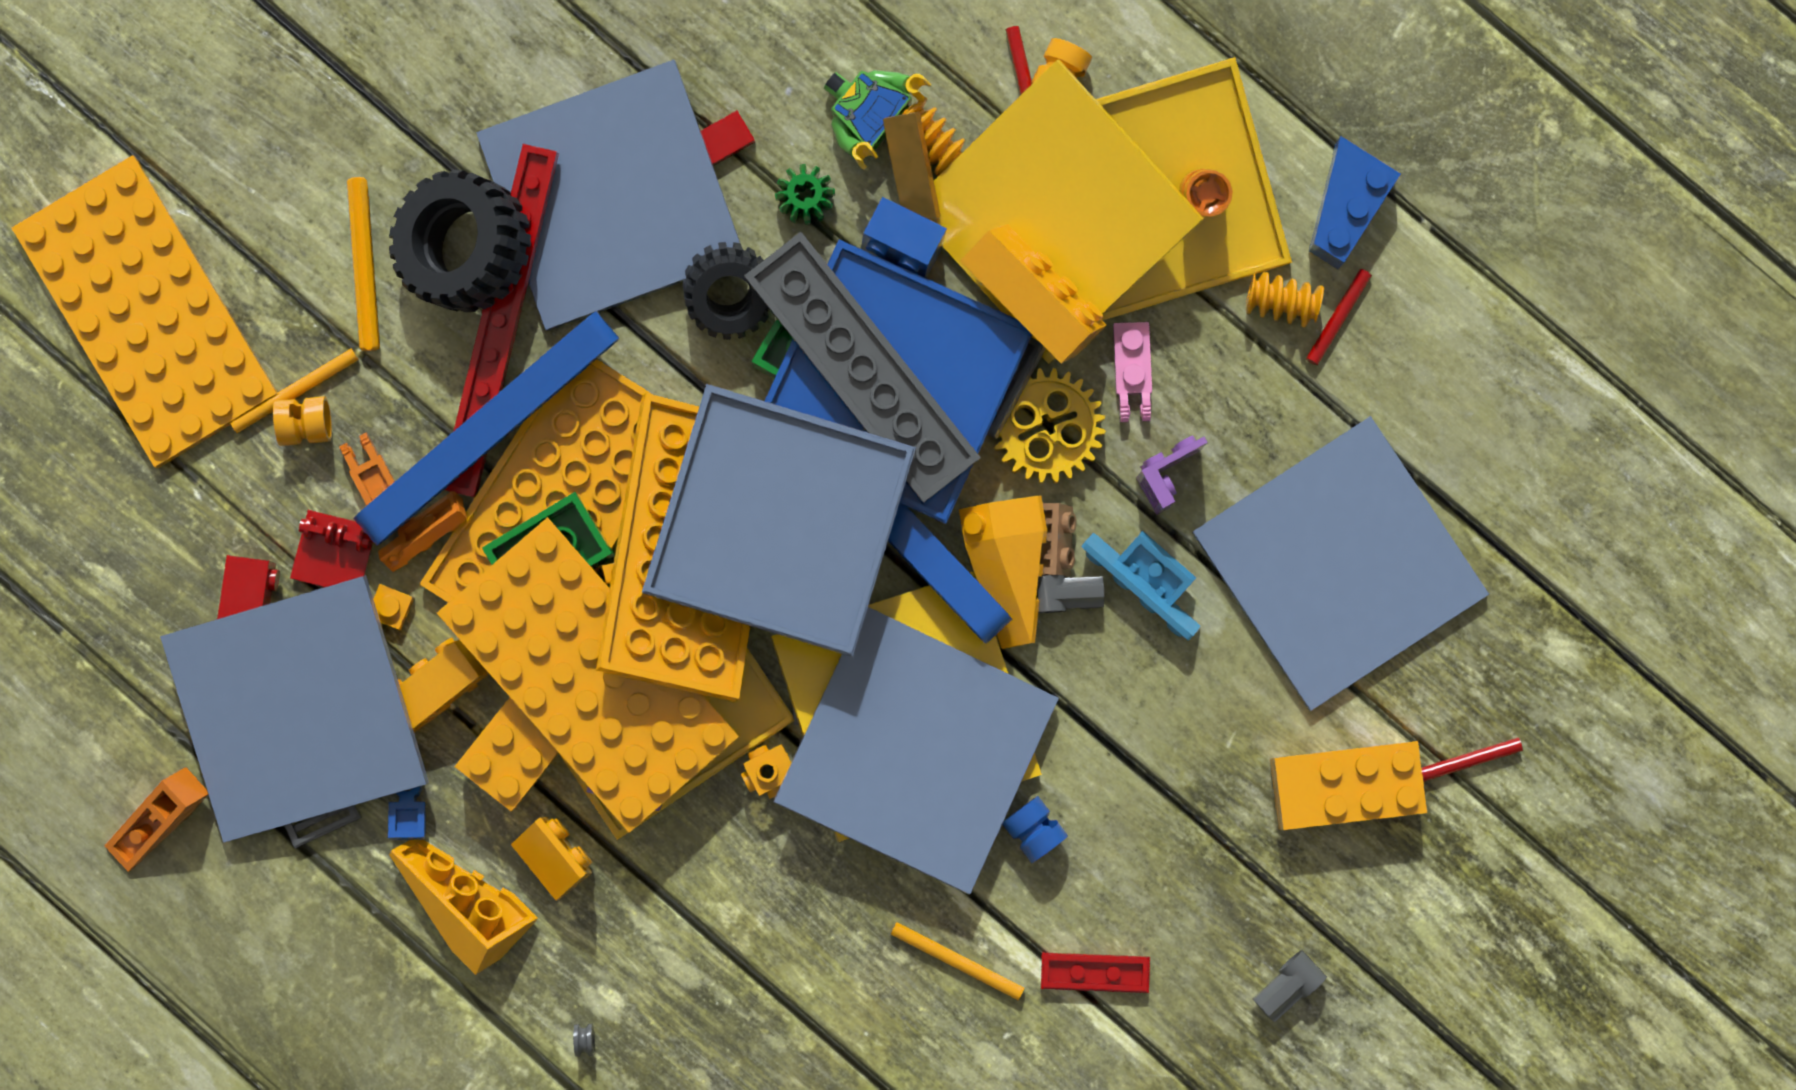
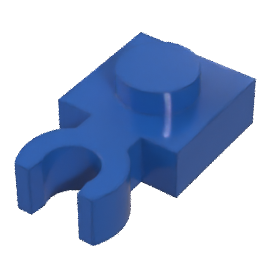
M422 786L415 787L410 791L397 792L399 802H389V840H426V803L416 802V798L422 791Z

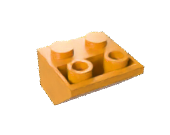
M540 817L511 846L557 901L593 873L588 867L593 862L580 846H575L574 848L566 839L570 833L557 818L550 820L549 817Z

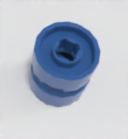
M1039 796L1033 798L1002 823L1013 839H1020L1022 841L1020 849L1031 864L1068 837L1057 820H1049L1050 811Z

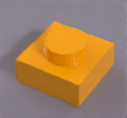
M379 584L373 600L380 622L402 630L414 597Z

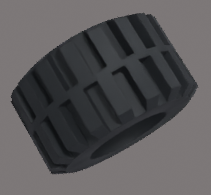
M719 242V249L713 250L711 245L705 247V254L701 256L697 253L692 258L693 265L687 266L685 270L686 279H683L685 305L691 320L695 319L696 326L701 331L707 328L709 336L716 338L718 333H722L723 340H731V334L737 333L740 339L746 337L745 331L748 329L753 333L759 329V321L763 323L769 318V308L749 283V290L746 296L740 302L733 305L718 304L708 297L707 292L717 279L725 276L739 277L747 282L744 275L764 260L761 256L756 257L755 250L750 247L743 250L740 243L733 242V247L731 248L727 247L726 242Z

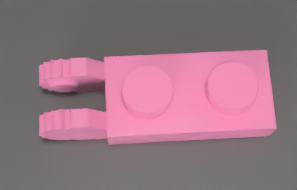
M1149 322L1114 323L1115 390L1119 398L1120 422L1129 421L1130 406L1128 405V395H1141L1140 416L1142 421H1150L1152 377Z

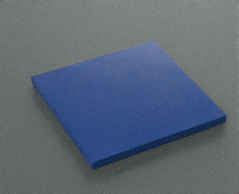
M839 239L827 265L978 454L1032 334L1017 319ZM792 340L765 398V402L866 432L796 342ZM972 466L924 504L907 482H905L899 503L946 524Z

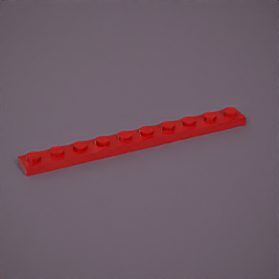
M522 144L511 196L519 200L523 207L521 213L527 215L529 221V228L525 229L526 233L531 235V246L526 247L525 253L529 256L527 265H522L519 271L522 277L517 285L512 283L508 287L510 293L502 300L494 298L496 303L482 310L454 431L503 390L559 157L557 151ZM487 454L450 484L445 491H455L457 494L475 498L478 494Z

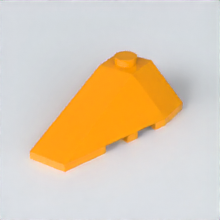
M1042 496L990 502L959 509L964 544L977 581L1012 618V621L997 634L1001 649L1035 643L1040 602L1036 597L1038 577L1042 576L1044 565L1040 564L1042 543H1046L1047 538Z
M408 840L391 850L389 854L451 951L475 975L499 961L532 927L538 918L514 893L504 887L499 891L482 881L484 878L482 874L475 870L472 874L454 864L453 857L425 840Z

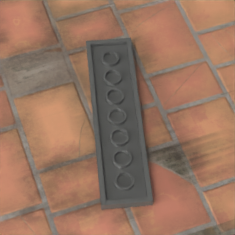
M802 232L798 233L744 275L750 286L865 431L916 447L906 482L923 504L980 460L981 457Z

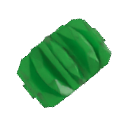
M800 164L799 175H796L791 168L786 170L790 182L785 179L778 180L777 185L785 191L775 193L776 201L784 202L779 207L781 214H786L793 210L790 215L791 222L796 223L799 216L803 215L805 225H810V215L813 213L819 221L824 219L820 207L832 210L833 203L825 198L835 196V189L826 187L831 182L829 175L818 179L820 175L819 167L815 166L811 174H807L806 165ZM806 188H810L811 195L814 197H806L804 202L800 201L799 193L797 192H804Z

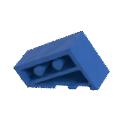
M1340 136L1334 146L1333 157L1309 247V252L1338 270L1346 261L1401 173Z

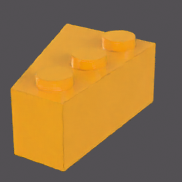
M452 637L435 648L437 655L430 661L424 658L408 670L411 676L402 682L401 679H398L414 733L451 707L450 704L467 691L470 693L477 688V683L489 675L487 670L460 640L455 641Z

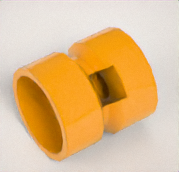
M1052 38L1044 54L1046 65H1039L1031 85L1056 60H1060L1076 78L1084 77L1092 56L1071 42Z
M326 396L305 398L302 404H299L296 399L274 402L273 422L279 446L299 445L303 439H307L309 443L331 441L332 420Z

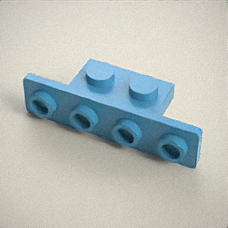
M1144 531L1135 538L1121 556L1095 533H1092L1082 544L1081 547L1086 551V556L1091 562L1106 568L1120 587L1126 590L1130 589L1140 598L1139 601L1146 610L1151 613H1157L1162 617L1171 632L1187 640H1190L1195 635L1200 625L1175 604V601L1192 584L1196 577Z

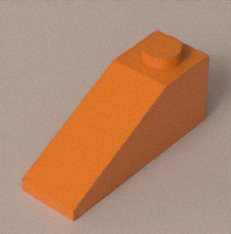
M187 767L179 770L159 783L105 844V848L128 872L131 871L192 814L209 795L207 789Z

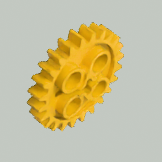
M1039 368L1036 379L1032 380L1030 377L998 438H1001V442L994 447L995 451L1006 450L1007 452L1002 459V463L1013 460L1015 462L1012 470L1014 474L1021 468L1026 469L1025 480L1027 481L1033 473H1037L1039 484H1043L1046 475H1051L1054 484H1057L1059 473L1062 472L1068 480H1071V468L1075 467L1078 471L1084 472L1085 467L1082 460L1085 459L1090 462L1095 460L1094 455L1089 451L1090 448L1100 450L1102 444L1094 439L1096 436L1105 435L1106 430L1096 427L1097 423L1105 420V415L1095 414L1094 412L1101 406V401L1090 403L1089 398L1094 390L1089 389L1082 392L1080 388L1083 384V379H1079L1074 384L1070 383L1071 372H1067L1062 379H1058L1056 368L1052 369L1050 377H1045L1042 369ZM1054 394L1061 395L1065 398L1067 407L1063 411H1053L1049 408L1047 399ZM1021 408L1029 409L1034 414L1033 423L1027 426L1018 424L1014 417L1015 412ZM1071 412L1077 413L1076 418L1055 425L1053 434L1049 435L1047 430H1043L1025 440H1019L1018 438L1022 433L1039 428L1042 425L1043 418H1047L1048 422H1053ZM1071 426L1078 429L1081 434V440L1076 444L1066 443L1061 436L1064 428ZM1037 440L1043 441L1048 446V454L1044 458L1033 457L1028 449L1030 443Z

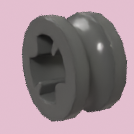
M580 1024L574 1025L573 1045L575 1057H580L581 1053L584 1052L588 1056H594L595 1036L593 1024H588L586 1028L580 1027Z

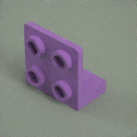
M1192 435L1174 445L1175 447L1171 449L1173 454L1164 457L1161 452L1144 461L1143 465L1140 466L1142 471L1136 479L1156 515L1169 509L1175 502L1173 495L1177 494L1170 478L1167 475L1161 477L1160 473L1201 451L1208 443L1205 436L1196 440Z

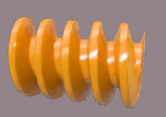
M925 96L924 100H917L902 114L920 111L930 166L938 163L935 174L939 176L963 153L961 148L965 143V139L962 138L955 142L951 140L956 129L951 128L945 132L942 130L946 118L943 117L937 121L932 119L937 108L933 107L925 111L923 107L928 100Z
M1254 272L1246 300V314L1250 315L1255 306H1259L1261 318H1264L1269 309L1273 310L1274 321H1278L1284 312L1287 313L1288 324L1291 325L1295 318L1300 316L1301 327L1305 328L1311 319L1315 323L1317 321L1324 287L1322 285L1317 286L1313 294H1311L1309 282L1303 283L1301 288L1297 290L1296 279H1290L1284 287L1282 276L1277 275L1270 284L1268 272H1263L1258 280H1256Z

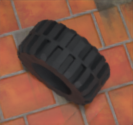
M463 170L437 172L432 175L433 180L424 178L416 184L418 189L415 192L410 190L403 198L405 201L403 207H397L393 216L397 218L394 227H390L389 238L393 239V245L389 246L390 258L396 260V263L393 264V269L396 276L402 278V285L423 301L456 312L459 310L466 313L476 312L479 308H489L496 303L494 298L502 300L510 293L508 287L512 283L517 285L522 277L519 271L522 265H527L529 256L525 254L526 247L531 246V235L525 231V229L529 228L527 215L521 213L523 207L519 200L511 196L509 190L495 182ZM468 212H473L478 229L475 248L463 265L449 272L445 266L442 253L445 235L456 219Z

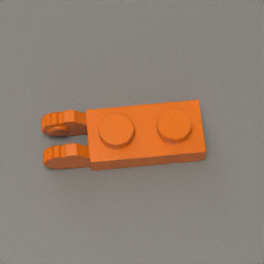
M366 432L359 436L360 443L371 460L359 466L351 446L345 443L339 447L351 469L349 473L367 506L392 485L395 479L383 456L378 454L376 447Z

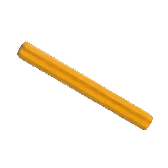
M353 177L347 180L359 347L362 351H375L379 349L380 343L368 183L364 177Z

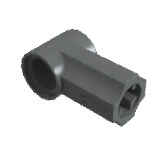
M1064 575L1039 576L1036 595L1040 601L1038 613L1066 612V609L1104 607L1103 576L1065 578Z
M1300 950L1280 968V974L1253 998V1001L1273 1022H1276L1300 998H1306L1313 993L1327 978L1303 950Z

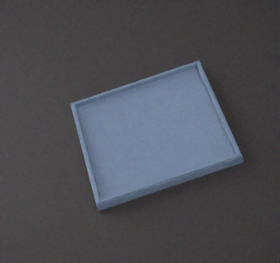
M675 60L476 132L493 182L505 187L510 192L522 144L549 149L559 153L529 278V285L546 331L588 317L595 311L599 313L681 283L683 279H686L685 270L687 266L693 265L692 258L697 253L703 256L705 254V247L711 245L712 249L715 250L719 249V242H726L727 247L731 248L733 247V242L740 243Z
M706 384L642 593L853 657L916 447Z
M1371 416L1192 532L1309 711H1312L1489 595Z
M366 575L160 636L223 843L429 783Z
M868 607L853 657L841 654L773 803L966 894H971L1059 698Z

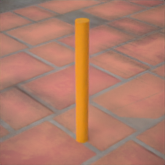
M352 348L231 421L232 428L236 433L241 432L271 414L275 401L299 397L359 360Z
M896 922L890 934L1016 1000L1020 999L1024 991V987Z

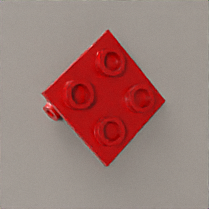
M308 510L306 519H301L298 531L302 534L290 579L328 587L364 576L373 541L355 521Z

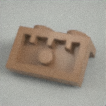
M1043 503L1047 538L1046 543H1042L1040 564H1044L1042 576L1064 575L1065 577H1070L1071 569L1075 563V554L1072 549V533L1075 532L1077 523L1073 507L1061 503Z

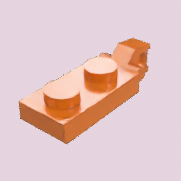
M451 491L398 529L399 536L378 551L380 561L394 572L407 565L408 561L421 551L428 550L435 541L446 533L456 530L467 519L462 498L455 491Z

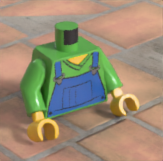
M873 70L869 73L861 71L850 83L835 72L828 79L823 89L838 99L831 109L833 116L831 126L839 147L853 157L861 169H866L867 166L863 159L867 156H874L877 159L878 156L875 151L886 138L883 119L902 115L912 105V97L908 94H912L918 101L924 100L925 97L918 90L923 85L931 87V83L921 74L909 76L899 72Z

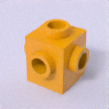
M783 744L771 750L768 749L767 745H764L747 754L750 760L743 763L746 771L741 773V776L750 793L755 790L759 796L767 793L769 799L776 796L791 764ZM766 765H771L774 769V774L769 779L764 778L762 775V769Z

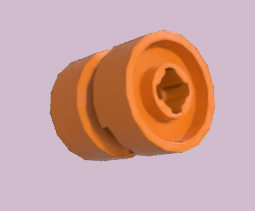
M1201 168L1188 173L1182 180L1179 190L1201 216L1209 217L1219 215L1226 210L1232 200L1233 193L1231 183L1225 175L1215 170Z

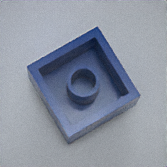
M882 197L863 233L861 249L927 279L942 250L947 228Z

